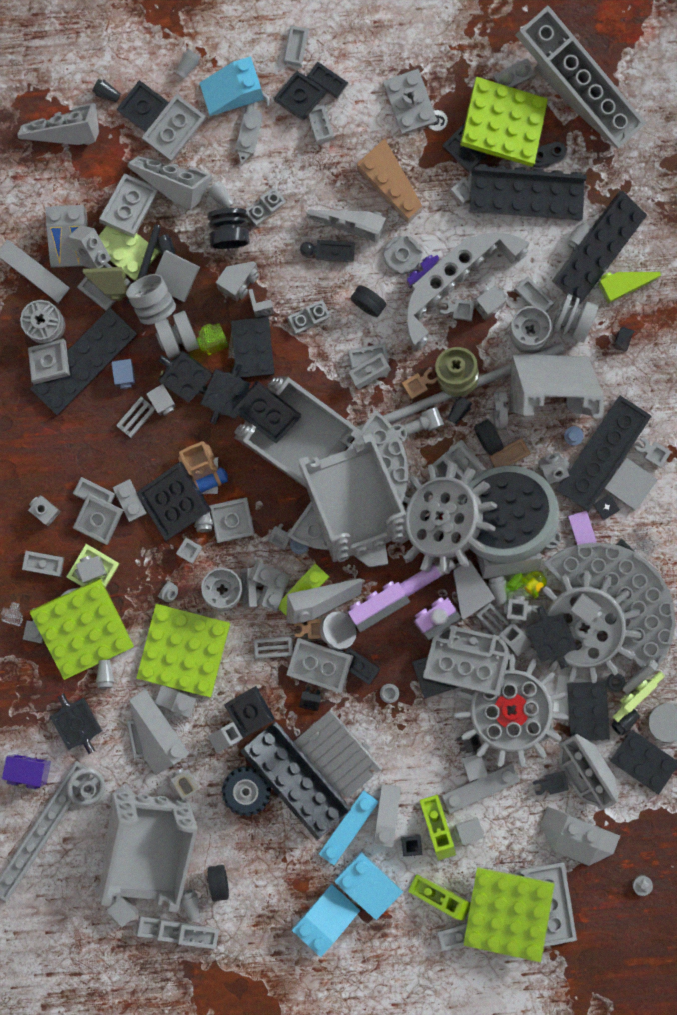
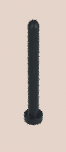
M155 224L153 226L137 280L147 274L161 230L160 225Z

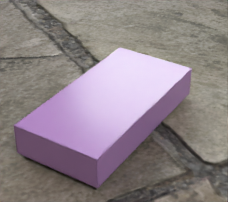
M587 510L568 516L577 545L597 542Z

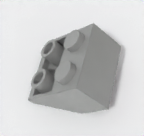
M252 261L227 266L216 281L218 290L236 302L239 299H244L248 293L247 287L250 283L254 284L259 276L257 264Z

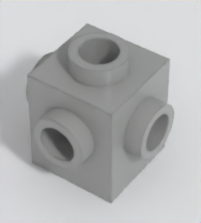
M559 452L549 454L547 457L538 460L542 475L549 485L569 476L567 470L570 468L566 457H561Z
M513 595V599H509V603L505 602L504 614H507V618L511 619L510 622L522 624V620L531 617L532 605H528L525 597ZM515 606L521 607L520 613L514 612Z

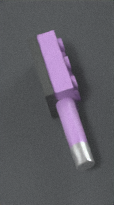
M449 558V571L456 568L451 558ZM440 560L431 565L429 572L422 570L400 584L399 582L394 584L392 581L382 587L384 591L378 594L375 591L368 595L366 602L361 604L358 601L350 606L351 611L348 614L359 632L364 631L410 603L408 596L443 576L444 573L440 572Z
M441 597L431 604L432 609L427 611L425 608L415 615L417 619L414 620V623L420 632L423 633L422 635L426 640L431 639L461 618L448 598L443 600Z

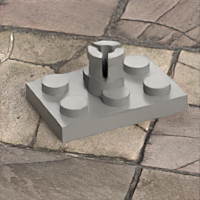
M419 69L383 81L401 135L437 123V118Z

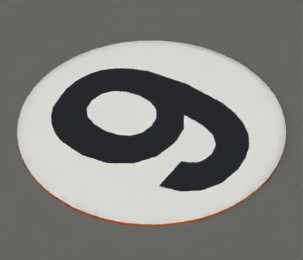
M435 110L437 123L429 127L432 130L439 131L447 125V116L444 112Z

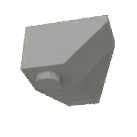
M90 103L71 108L72 112L64 115L61 112L56 113L54 117L47 121L42 118L24 124L20 127L17 136L19 139L74 145L92 144L96 142L99 133L96 104Z
M137 156L128 163V167L171 201L186 209H192L200 203L212 179L211 174L196 168L189 167V170L178 168V164L173 163L172 165H162L159 160Z
M307 211V218L376 243L379 242L386 223L384 215L377 211H373V213L369 211Z
M146 689L129 700L144 759L155 775L189 755V752Z

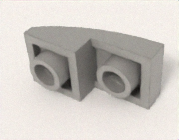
M274 187L246 209L247 219L254 227H257L280 209L286 201Z
M323 300L307 306L304 310L288 316L286 319L294 335H297L329 319L331 316Z

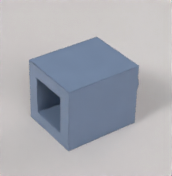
M131 359L112 362L114 383L117 387L129 389L131 385L136 384Z

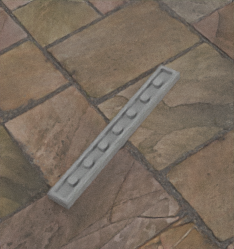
M79 761L74 763L1 874L0 899L4 902H8L73 801L67 794L68 780L76 771L88 768ZM83 774L76 780L81 782L87 781L91 774ZM73 786V793L77 796L80 789Z

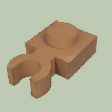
M432 369L425 371L423 377H420L417 373L402 382V386L411 400L428 390L426 384L431 385L437 382V378L429 380L427 377L432 372Z
M323 619L309 620L308 625L305 626L302 623L294 624L295 627L302 628V632L295 634V637L302 638L305 634H308L309 640L322 639L320 624Z

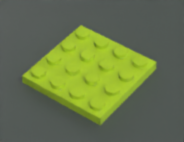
M476 77L460 145L533 167L548 98Z
M101 578L30 611L64 680L99 664L100 660L110 659L134 647Z
M156 604L136 679L211 698L231 623Z
M477 867L463 946L541 962L555 883Z

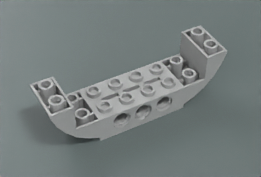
M487 233L475 237L469 235L412 285V296L406 320L407 335L412 350L414 351L417 348L420 350L428 343L429 332L419 320L426 315V311L430 306L434 308L441 301L442 295L445 294L447 296L455 289L454 286L458 281L462 283L467 279L472 269L477 270L483 264L484 258L486 256L488 258L493 256L497 252V248L513 264L515 261L520 262L527 255L529 242L507 233ZM464 259L467 263H462L460 260ZM446 272H451V273H453V275H452V276H448V275H446L445 273H446ZM436 284L439 288H432L431 285Z

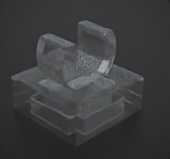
M12 602L10 609L3 608L1 612L2 621L21 626L23 617L22 613L19 612L20 604Z

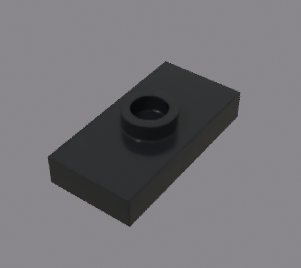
M318 61L307 75L309 79L324 88L327 93L336 99L340 97L348 86L346 80Z

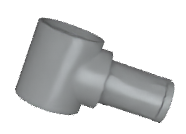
M434 407L421 413L422 416H419V419L404 426L408 435L423 429L432 431L443 426L444 423L438 408Z

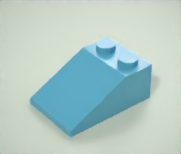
M251 56L230 63L199 83L210 116L264 100Z
M362 850L334 879V882L376 920L403 893Z
M331 884L292 927V931L317 955L322 957L360 912V909Z

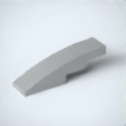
M8 239L0 247V258L57 303L70 289Z
M140 915L136 936L154 938L159 941L175 942L180 945L216 949L219 929Z

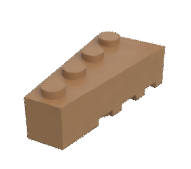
M384 138L357 163V170L408 224L422 211V204Z

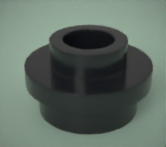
M611 673L608 675L606 686L610 691L619 692L623 689L625 679L621 674L613 675ZM613 679L618 680L619 683L617 686L612 685Z

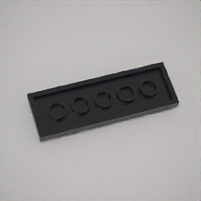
M619 191L552 282L566 295H572L571 300L575 302L577 297L580 298L579 305H581L600 277L646 218L647 214L624 191Z
M109 308L67 351L70 375L35 384L30 389L59 416L138 334Z
M619 395L569 470V476L564 478L556 491L589 512L652 416Z

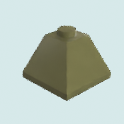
M122 267L83 269V274L87 280L107 298H111L112 301H120L122 297H127L126 274Z

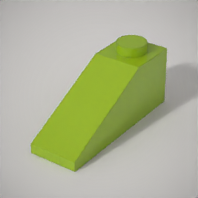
M609 272L600 277L601 280L598 286L607 303L610 304L659 279L661 273L616 272L611 274Z
M314 564L287 594L321 587L329 579V576ZM287 594L281 600L278 607L286 616Z
M438 794L421 799L420 804L438 861L456 856L455 847Z
M416 874L408 890L411 894L458 920L464 921L470 910V901Z

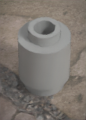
M584 222L578 225L567 239L568 246L575 250L592 227Z

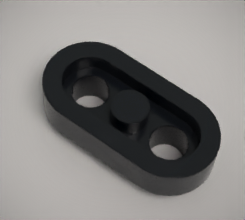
M553 142L538 147L537 154H541L543 158H536L533 166L540 168L562 161L567 153L565 145L561 142ZM554 149H560L561 153L556 154Z

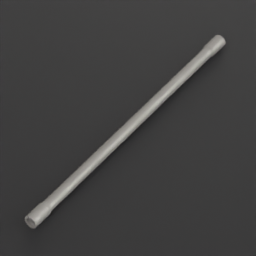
M560 342L533 355H561L565 353V350ZM511 364L479 376L477 387L511 374ZM442 391L388 413L383 417L389 423H392L455 396L448 395ZM366 423L357 426V428L361 430Z

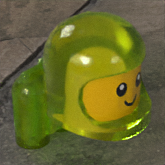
M536 570L531 571L524 578L522 573H517L507 583V588L510 591H514L523 587L526 592L536 599L539 596L538 593L547 585V579L543 573Z

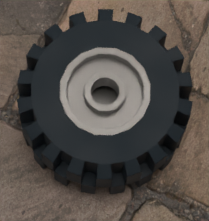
M242 766L233 770L224 780L221 791L223 794L222 799L226 803L225 806L229 807L232 813H237L239 816L246 815L247 817L255 815L265 808L271 796V787L255 768Z

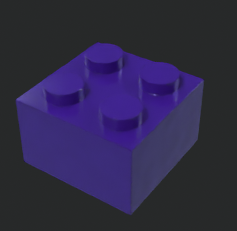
M17 754L6 756L2 779L7 780V784L18 786V784L23 783L26 784V788H41V786L47 784L51 761Z

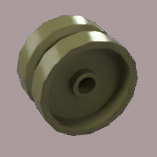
M452 347L443 351L438 356L435 368L438 384L442 391L457 397L465 396L477 387L479 371L477 359L471 351L462 347Z

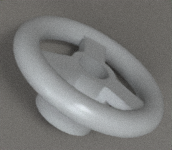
M83 768L71 775L67 783L69 798L75 804L81 806L96 803L102 797L105 790L103 776L91 768ZM83 774L94 776L89 781L81 782L76 780ZM97 782H99V790H98L97 794L95 795V793H96L95 784H96ZM73 786H76L80 789V793L84 797V800H81L74 795Z

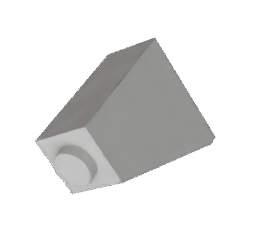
M470 560L468 561L470 566L467 568L457 563L455 565L456 569L453 571L459 614L462 620L495 599Z

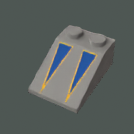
M84 205L46 207V228L51 268L84 266L68 239V236L80 225L87 227V210Z

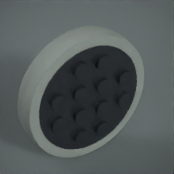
M500 466L484 471L473 481H470L469 486L473 489L483 481L490 485V488L479 496L481 504L485 502L497 504V508L483 512V522L496 527L495 531L481 529L476 538L478 542L483 544L486 550L482 552L474 549L471 545L469 547L471 551L491 562L515 563L533 557L548 545L558 526L559 507L551 486L542 476L524 467ZM467 496L462 500V505L467 502ZM464 515L460 517L459 524L464 521Z

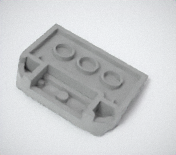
M450 625L433 637L423 678L499 696L507 663L510 660L509 647L497 635L485 634Z
M557 862L530 868H520L512 873L555 883L544 947L577 941L565 863Z

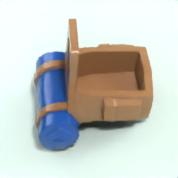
M204 441L183 449L179 452L178 457L179 462L183 463L201 493L228 482L227 472L222 467L217 468L214 464L215 456L212 449Z

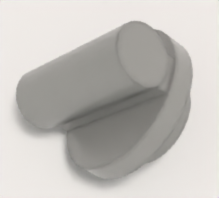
M167 581L158 597L165 602L173 601L178 594L177 586Z

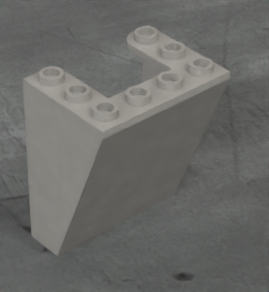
M512 354L510 412L533 416L535 406H544V396L567 397L566 406L571 413L589 415L592 418H603L604 395L589 357Z
M273 377L267 385L269 390L301 413V418L277 443L273 442L257 430L256 426L249 424L247 421L236 428L234 439L306 488L299 469L298 459L308 456L309 461L313 462L315 457L321 460L343 452L346 447L350 446L351 440L353 438L357 439L362 431L289 377Z
M372 433L363 436L364 443L360 445L354 443V448L321 460L315 457L313 458L314 461L310 462L308 456L298 459L299 469L333 562L345 561L349 556L355 554L362 555L368 549L381 548L385 543L390 541L397 542L406 536V512Z
M126 792L113 793L99 888L101 905L111 906L112 897H115V901L118 902L120 897L157 900L158 905H162V901L169 904L168 911L178 912L198 830L188 800H182V798L169 799L164 796L151 797L145 794L132 795Z

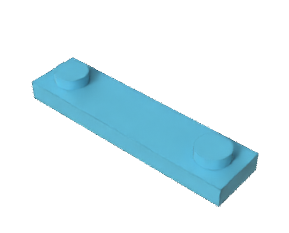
M363 790L352 805L351 810L345 815L321 849L319 855L335 865L379 801Z

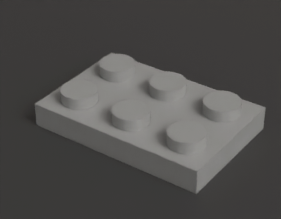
M176 94L142 136V140L173 162L207 118L203 113Z
M124 173L99 222L134 238L156 198L158 190L152 185Z
M298 638L287 675L342 693L353 656Z

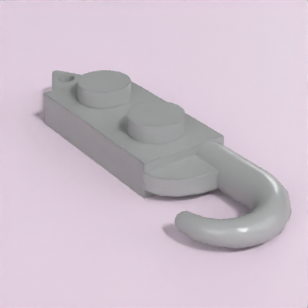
M262 92L266 106H270L268 95ZM255 102L246 106L235 148L241 164H244L251 155H254L263 121L261 112L254 109Z

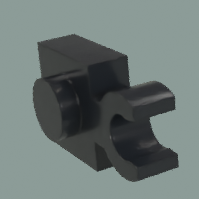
M564 771L545 775L546 781L534 780L532 782L533 785L541 784V790L536 791V795L543 794L545 790H548L550 795L569 790Z

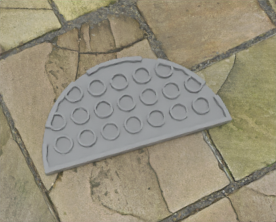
M375 410L361 429L362 432L359 437L354 439L347 450L354 448V443H358V445L364 443L363 436L372 433L402 503L408 482V463L405 449L392 425ZM310 502L287 537L308 547L329 550L312 502Z
M602 542L583 543L568 547L544 562L561 582L562 575L566 574L570 579L572 587L583 586V574L587 570L590 573L589 585L600 589L603 580L607 576L611 577V584L606 592L613 598L617 597L622 591L628 590L630 592L629 596L621 601L619 605L623 612L639 610V616L626 619L625 622L626 629L641 632V638L625 637L622 646L634 654L633 659L641 668L646 666L651 660H654L658 664L656 670L658 669L672 644L675 629V611L670 591L654 566L630 549ZM609 613L605 617L608 623H613L617 619L613 613Z

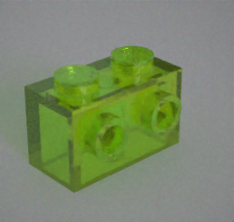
M220 323L213 326L212 324H207L201 327V331H198L200 337L197 338L202 352L206 351L208 355H211L229 347Z

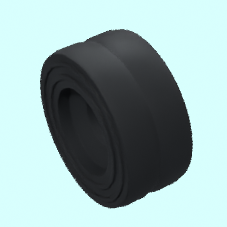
M362 285L356 288L350 298L357 307L373 317H379L386 307V302L378 294Z
M489 419L474 426L475 433L489 456L504 449L503 443Z
M224 865L208 867V885L212 901L217 902L229 899L228 880Z

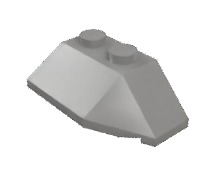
M578 734L561 742L559 767L565 772L566 778L579 799L597 806L601 810L618 803L615 776L596 746Z
M549 806L541 822L552 851L589 866L612 855L620 838L618 834Z

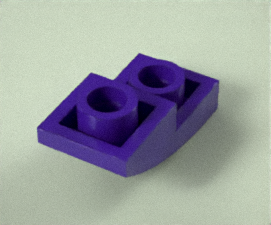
M438 255L425 257L422 259V263H420L422 271L416 270L408 275L406 283L409 289L439 262Z

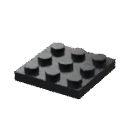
M182 462L177 463L136 492L165 541L170 540L212 511Z

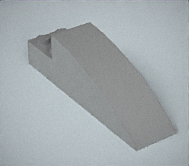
M549 6L545 7L515 34L539 63L535 67L537 72L576 113L617 149L646 124Z

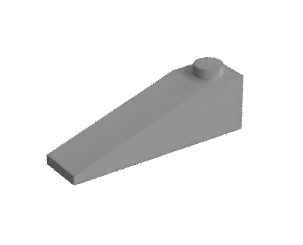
M359 578L287 594V623L296 624L313 620L360 595L362 579Z

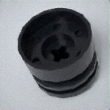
M222 208L207 214L210 221L208 223L209 228L215 229V231L209 233L211 248L235 249L250 244L249 230L241 228L248 224V220L245 219L247 217V210L242 208Z

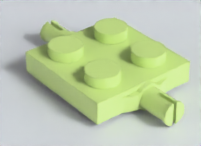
M659 671L652 679H646L635 688V691L624 695L620 700L622 702L619 705L620 710L612 717L619 722L658 686L657 684L665 675Z

